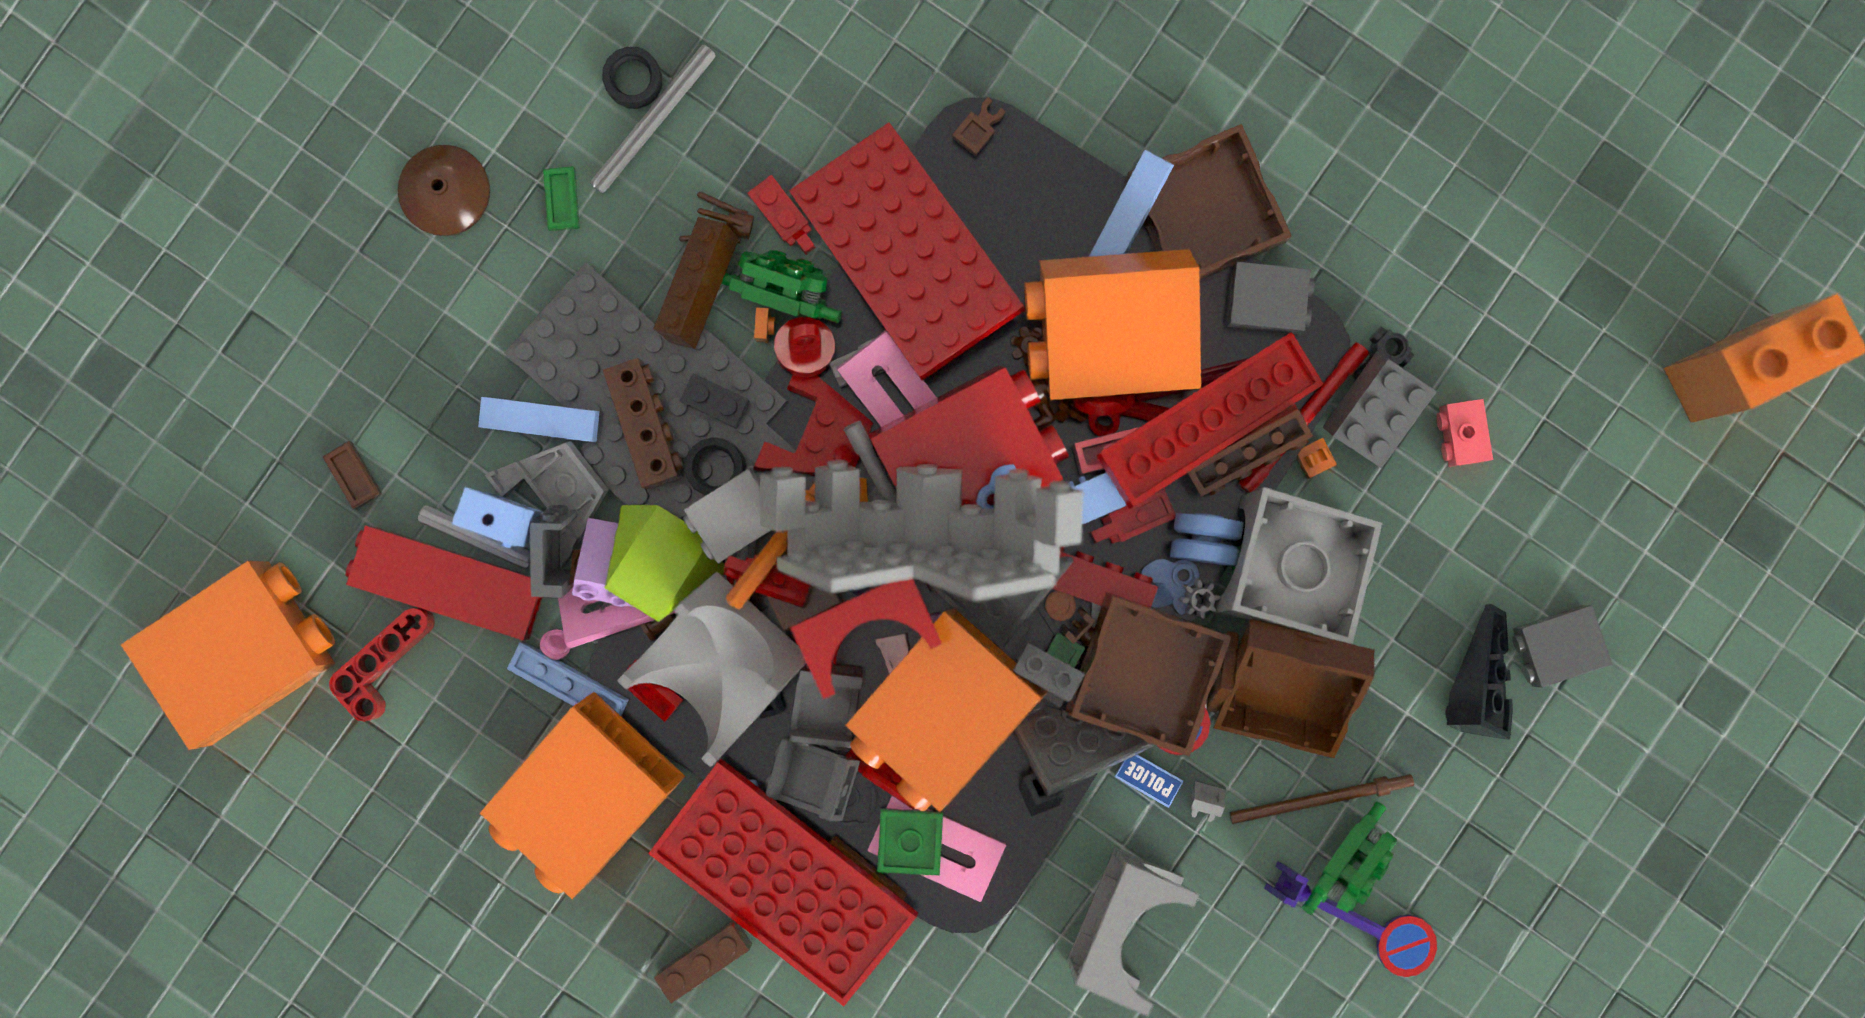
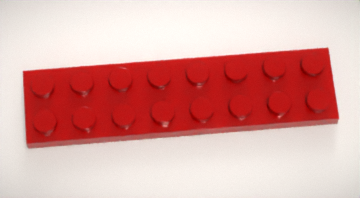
M1290 332L1096 454L1124 502L1131 509L1321 387L1324 383L1297 339Z

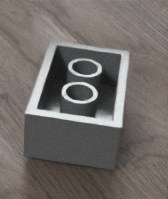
M1376 351L1323 428L1334 438L1382 468L1437 391Z

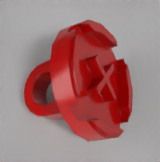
M798 317L789 320L778 330L774 340V354L778 364L783 369L785 368L789 371L790 374L797 377H812L821 374L827 369L829 363L832 362L835 356V339L831 330L823 322L811 317Z
M1135 393L1073 398V402L1079 411L1089 414V426L1093 433L1098 436H1106L1117 432L1121 413L1134 405ZM1109 416L1113 423L1106 426L1098 423L1097 417Z

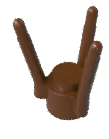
M703 192L697 193L699 198L730 212L729 215L698 208L697 212L699 214L727 222L726 225L739 237L737 243L740 244L742 238L749 240L754 221L753 215H749L748 211L735 208ZM691 235L680 236L679 240L681 242H688Z

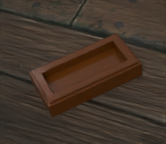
M351 441L322 456L352 509L356 510L382 495Z

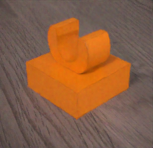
M1320 438L1302 447L1296 457L1307 479L1337 465L1324 438Z

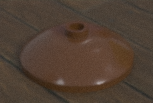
M435 145L421 150L407 162L399 177L398 199L402 211L412 224L432 235L451 236L468 230L480 220L488 206L490 184L484 167L471 153L457 146ZM438 181H442L443 188L439 191H435V183H437Z

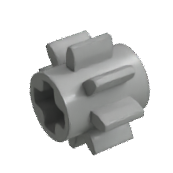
M1195 578L1193 586L1183 585L1186 592L1184 597L1179 598V601L1188 604L1185 609L1187 614H1192L1196 609L1198 617L1204 618L1206 611L1216 612L1213 605L1215 600L1220 599V596L1211 592L1214 584L1208 582L1202 587L1201 580ZM1197 593L1202 594L1201 596L1204 599L1201 604L1195 598Z

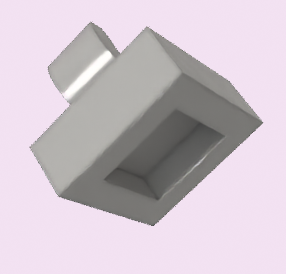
M1195 781L1191 794L1192 817L1196 818L1198 811L1207 813V821L1212 822L1215 816L1221 817L1225 808V789Z

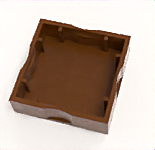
M1242 124L1204 139L1184 152L1162 157L1164 160L1174 164L1143 224L1156 252L1190 249L1199 266V280L1227 269L1236 262H1243L1283 245L1292 237L1275 197L1263 180L1259 161ZM1134 170L1128 172L1124 180L1126 185Z
M1106 593L1079 670L1085 675L1072 700L1068 702L1065 711L1071 717L1112 731L1131 733L1148 743L1190 757L1205 714L1208 694L1217 680L1232 637L1221 631Z
M1250 619L1237 650L1233 691L1225 699L1217 713H1215L1213 728L1254 739L1275 741L1294 749L1334 758L1348 731L1351 716L1360 707L1374 679V649Z

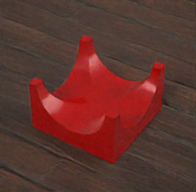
M913 578L883 584L791 627L823 699L836 693L833 687L831 669L832 664H837V656L844 639L855 627L864 622L876 619L899 621L916 630L925 639L930 649L942 644Z

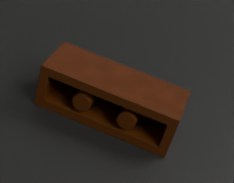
M732 920L661 968L653 978L669 1002L673 1003L748 952L752 942L742 927Z

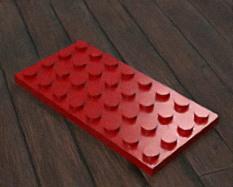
M890 122L789 190L796 203L921 381L1025 311L1022 302Z
M723 759L716 763L648 853L843 1007L917 918L919 913L773 798H769L764 791Z

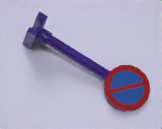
M1278 861L1275 867L1280 869L1282 873L1275 887L1266 883L1264 889L1282 902L1295 908L1298 901H1306L1311 895L1310 886L1307 885L1309 879ZM1327 899L1325 903L1321 902L1318 908L1375 936L1377 938V956L1382 965L1395 975L1402 977L1417 976L1427 970L1435 958L1437 951L1436 935L1432 927L1420 917L1409 914L1396 916L1384 926H1381L1350 910L1347 913L1337 908V903L1330 899Z

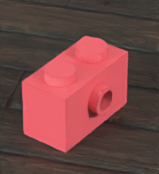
M1483 399L1446 404L1439 407L1440 413H1437L1436 420L1438 429L1443 431L1445 443H1442L1441 451L1444 461H1448V467L1493 460Z

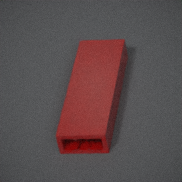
M365 526L364 531L361 530L358 533L355 541V547L358 548L355 558L350 560L346 568L345 576L348 577L346 585L520 640H530L543 597H531L530 575L373 526Z

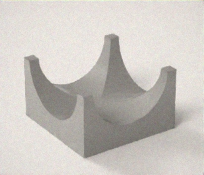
M1265 487L1243 495L1239 508L1245 512V532L1241 552L1225 592L1220 599L1214 602L1216 612L1212 611L1211 614L1220 617L1254 619L1353 644L1382 523Z
M718 572L678 605L674 610L678 614L674 621L652 646L617 680L626 690L636 684L653 683L667 687L684 697L696 709L705 724L708 746L701 759L710 767L751 726L806 664L800 647L750 601L747 600L740 609L729 605L726 601V596L733 586Z
M1114 847L1066 960L1075 985L1148 1016L1153 1003L1137 992L1140 979L1131 975L1122 967L1121 949L1125 934L1132 922L1146 910L1165 903H1182L1194 907L1199 894L1181 886L1184 879L1183 876Z

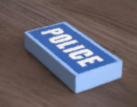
M1138 754L1122 761L1114 775L1115 778L1168 808L1183 783L1182 779Z

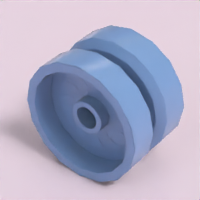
M1176 513L1174 530L1177 533L1192 536V540H1173L1170 557L1210 564L1236 566L1240 550L1235 546L1221 544V540L1237 541L1241 539L1244 522L1225 519L1223 516L1212 514Z

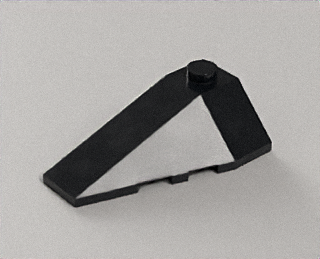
M1493 604L1485 605L1449 694V704L1446 707L1445 715L1447 725L1460 732L1510 740L1513 703L1512 699H1506L1505 681L1511 680L1510 670L1506 668L1503 655L1509 650L1507 616L1505 611Z

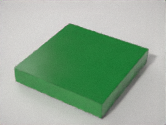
M881 808L877 872L940 876L943 812Z

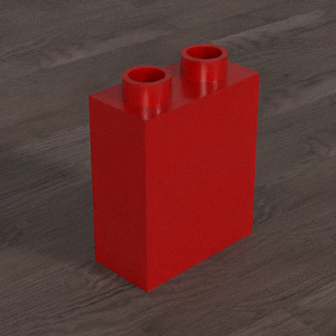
M1000 365L867 434L896 489L898 467H917L918 465L929 464L935 465L939 469L962 470V506L969 504L977 505L978 492L982 487L989 484L992 473L1001 466L1014 464L1016 469L1027 470L1028 475L1041 478V488L1050 487V482L1063 480L1056 464L1069 458L1068 452L1053 425L1051 424L1038 431L1028 411L1029 408L1040 403V398L1027 373L1022 369L1010 376L1006 367ZM990 494L987 497L989 505L995 504V494Z

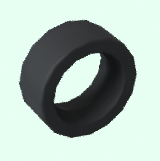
M624 47L616 50L607 58L604 64L602 80L605 89L610 97L623 107L632 109L645 107L658 97L662 88L663 76L657 61L649 52L639 47ZM631 60L643 63L650 72L648 87L637 95L622 93L615 83L617 69L623 63Z
M711 437L701 440L691 448L686 456L684 467L686 478L693 489L705 496L722 486L708 485L698 475V461L707 451L714 449L722 450L731 457L734 469L728 481L745 471L746 464L743 454L735 445L725 439Z

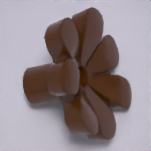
M1023 326L1019 329L1020 337L1012 336L1010 339V345L1017 348L1011 353L1012 357L1015 360L1023 357L1025 366H1028L1027 343L1043 341L1041 339L1043 330L1039 327H1035L1030 332L1027 326Z
M1073 398L1059 399L1060 403L1058 406L1060 409L1055 413V416L1060 422H1064L1069 416L1078 419L1080 422L1088 419L1087 413L1079 411L1074 406Z

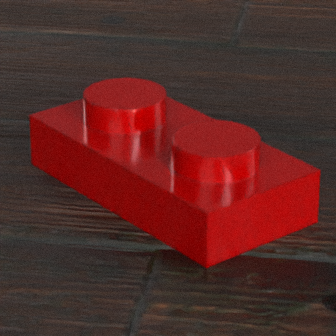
M637 659L627 668V670L637 661ZM640 683L627 689L664 722L667 721L683 701L675 691L658 684Z

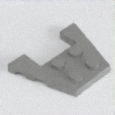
M571 441L491 471L485 475L501 497L507 496L526 480L547 509L551 505H566L568 510H577V517L560 531V569L567 565L573 550L576 549L585 533L587 519L594 517L609 490Z

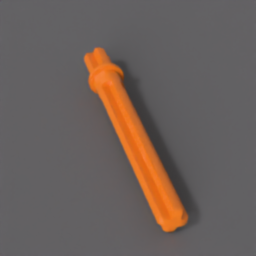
M815 482L809 490H805V501H815ZM788 530L775 532L727 594L726 601L731 607L737 609L743 607L776 564L777 557H781L788 548Z

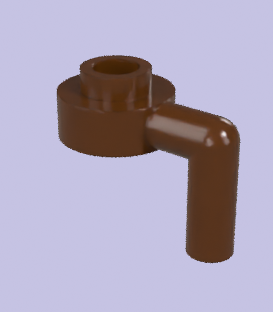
M1034 379L1031 382L1040 398V403L1035 406L1038 408L1041 416L1033 421L1038 431L1055 422L1056 416L1046 398V395L1049 394L1046 384L1042 379Z

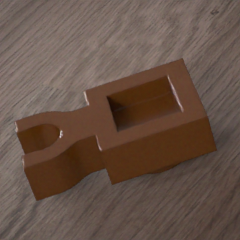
M988 97L982 103L980 114L977 116L971 111L952 135L955 141L975 156L978 155L995 134V129L991 125L999 122L1006 113L1004 109L1000 108L997 114H989L987 108L992 104V100Z

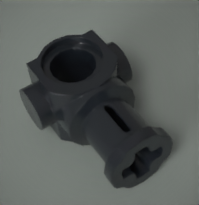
M1381 326L1369 339L1372 344L1368 350L1370 353L1368 359L1352 376L1355 380L1359 377L1376 351L1403 368L1413 358L1414 354L1411 352L1413 349L1409 347L1408 340L1404 335L1393 333L1390 329L1385 330ZM1389 339L1394 340L1398 345V351L1394 356L1388 354L1385 349V344Z

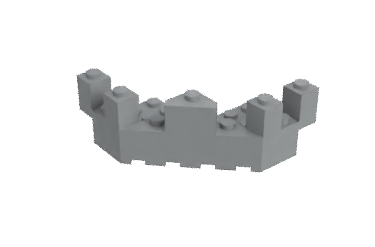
M830 460L827 466L815 467V501H805V476L793 473L792 468L776 467L773 468V473L760 474V525L777 532L788 530V556L777 557V570L829 592L916 578L970 600L978 601L1053 587L1055 575L1059 574L1060 546L1078 544L1082 540L1083 491L1071 488L1070 483L1065 481L1050 482V487L1041 488V478L1028 475V471L1024 469H1011L1007 475L995 476L994 509L981 508V506L973 504L962 506V470L939 469L937 466L929 464L897 468L896 504L891 503L889 500L859 502L860 469L848 466L847 461Z

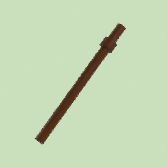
M1411 774L1389 779L1387 776L1374 778L1373 782L1232 811L1229 812L1232 824L1374 794L1380 797L1391 794L1393 790L1414 786V780Z

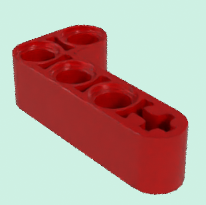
M421 608L407 609L332 675L329 681L330 691L356 720L362 722L374 720L381 717L385 712V700L372 683L433 629L435 620L432 612ZM414 616H421L422 619L419 621L421 627L410 628L416 622L413 618ZM392 634L398 636L400 640L399 647L395 651L388 645L389 637ZM368 655H372L376 659V667L373 671L368 670L365 666V660ZM346 675L353 681V687L349 692L344 690L342 686V680ZM366 698L373 703V712L370 715L366 714L362 709L363 701Z

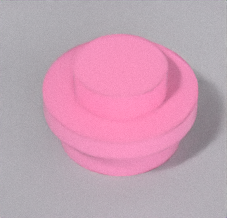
M562 630L548 631L540 639L542 652L551 659H563L570 652V648L565 644Z

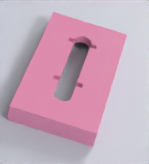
M887 331L882 332L836 368L880 427L904 415L872 374L874 366L879 365L885 370L914 409L937 398L925 381H921Z
M573 588L563 598H558L565 644L569 648L655 620L637 608L628 606L618 607L611 605L605 607L604 610L599 609L585 614L583 613L584 608L598 601H587L573 596Z
M891 796L887 805V809L918 810L916 808L911 809L893 796ZM943 815L941 843L973 857L976 863L974 867L966 868L941 856L940 876H922L981 902L1004 852L1006 843ZM880 823L868 848V852L877 856Z

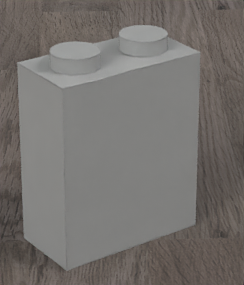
M751 467L684 509L687 515L683 518L687 526L693 533L698 531L704 541L701 543L703 551L710 560L715 558L717 563H720L728 558V556H731L771 531V529L760 525V481Z

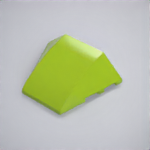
M659 505L621 506L618 527L614 536L613 552L610 556L604 586L606 590L659 622L673 612L684 599L716 572L721 576L724 575L723 561L717 563L715 558L710 560L701 547V543L704 542L698 531L693 533L686 522Z

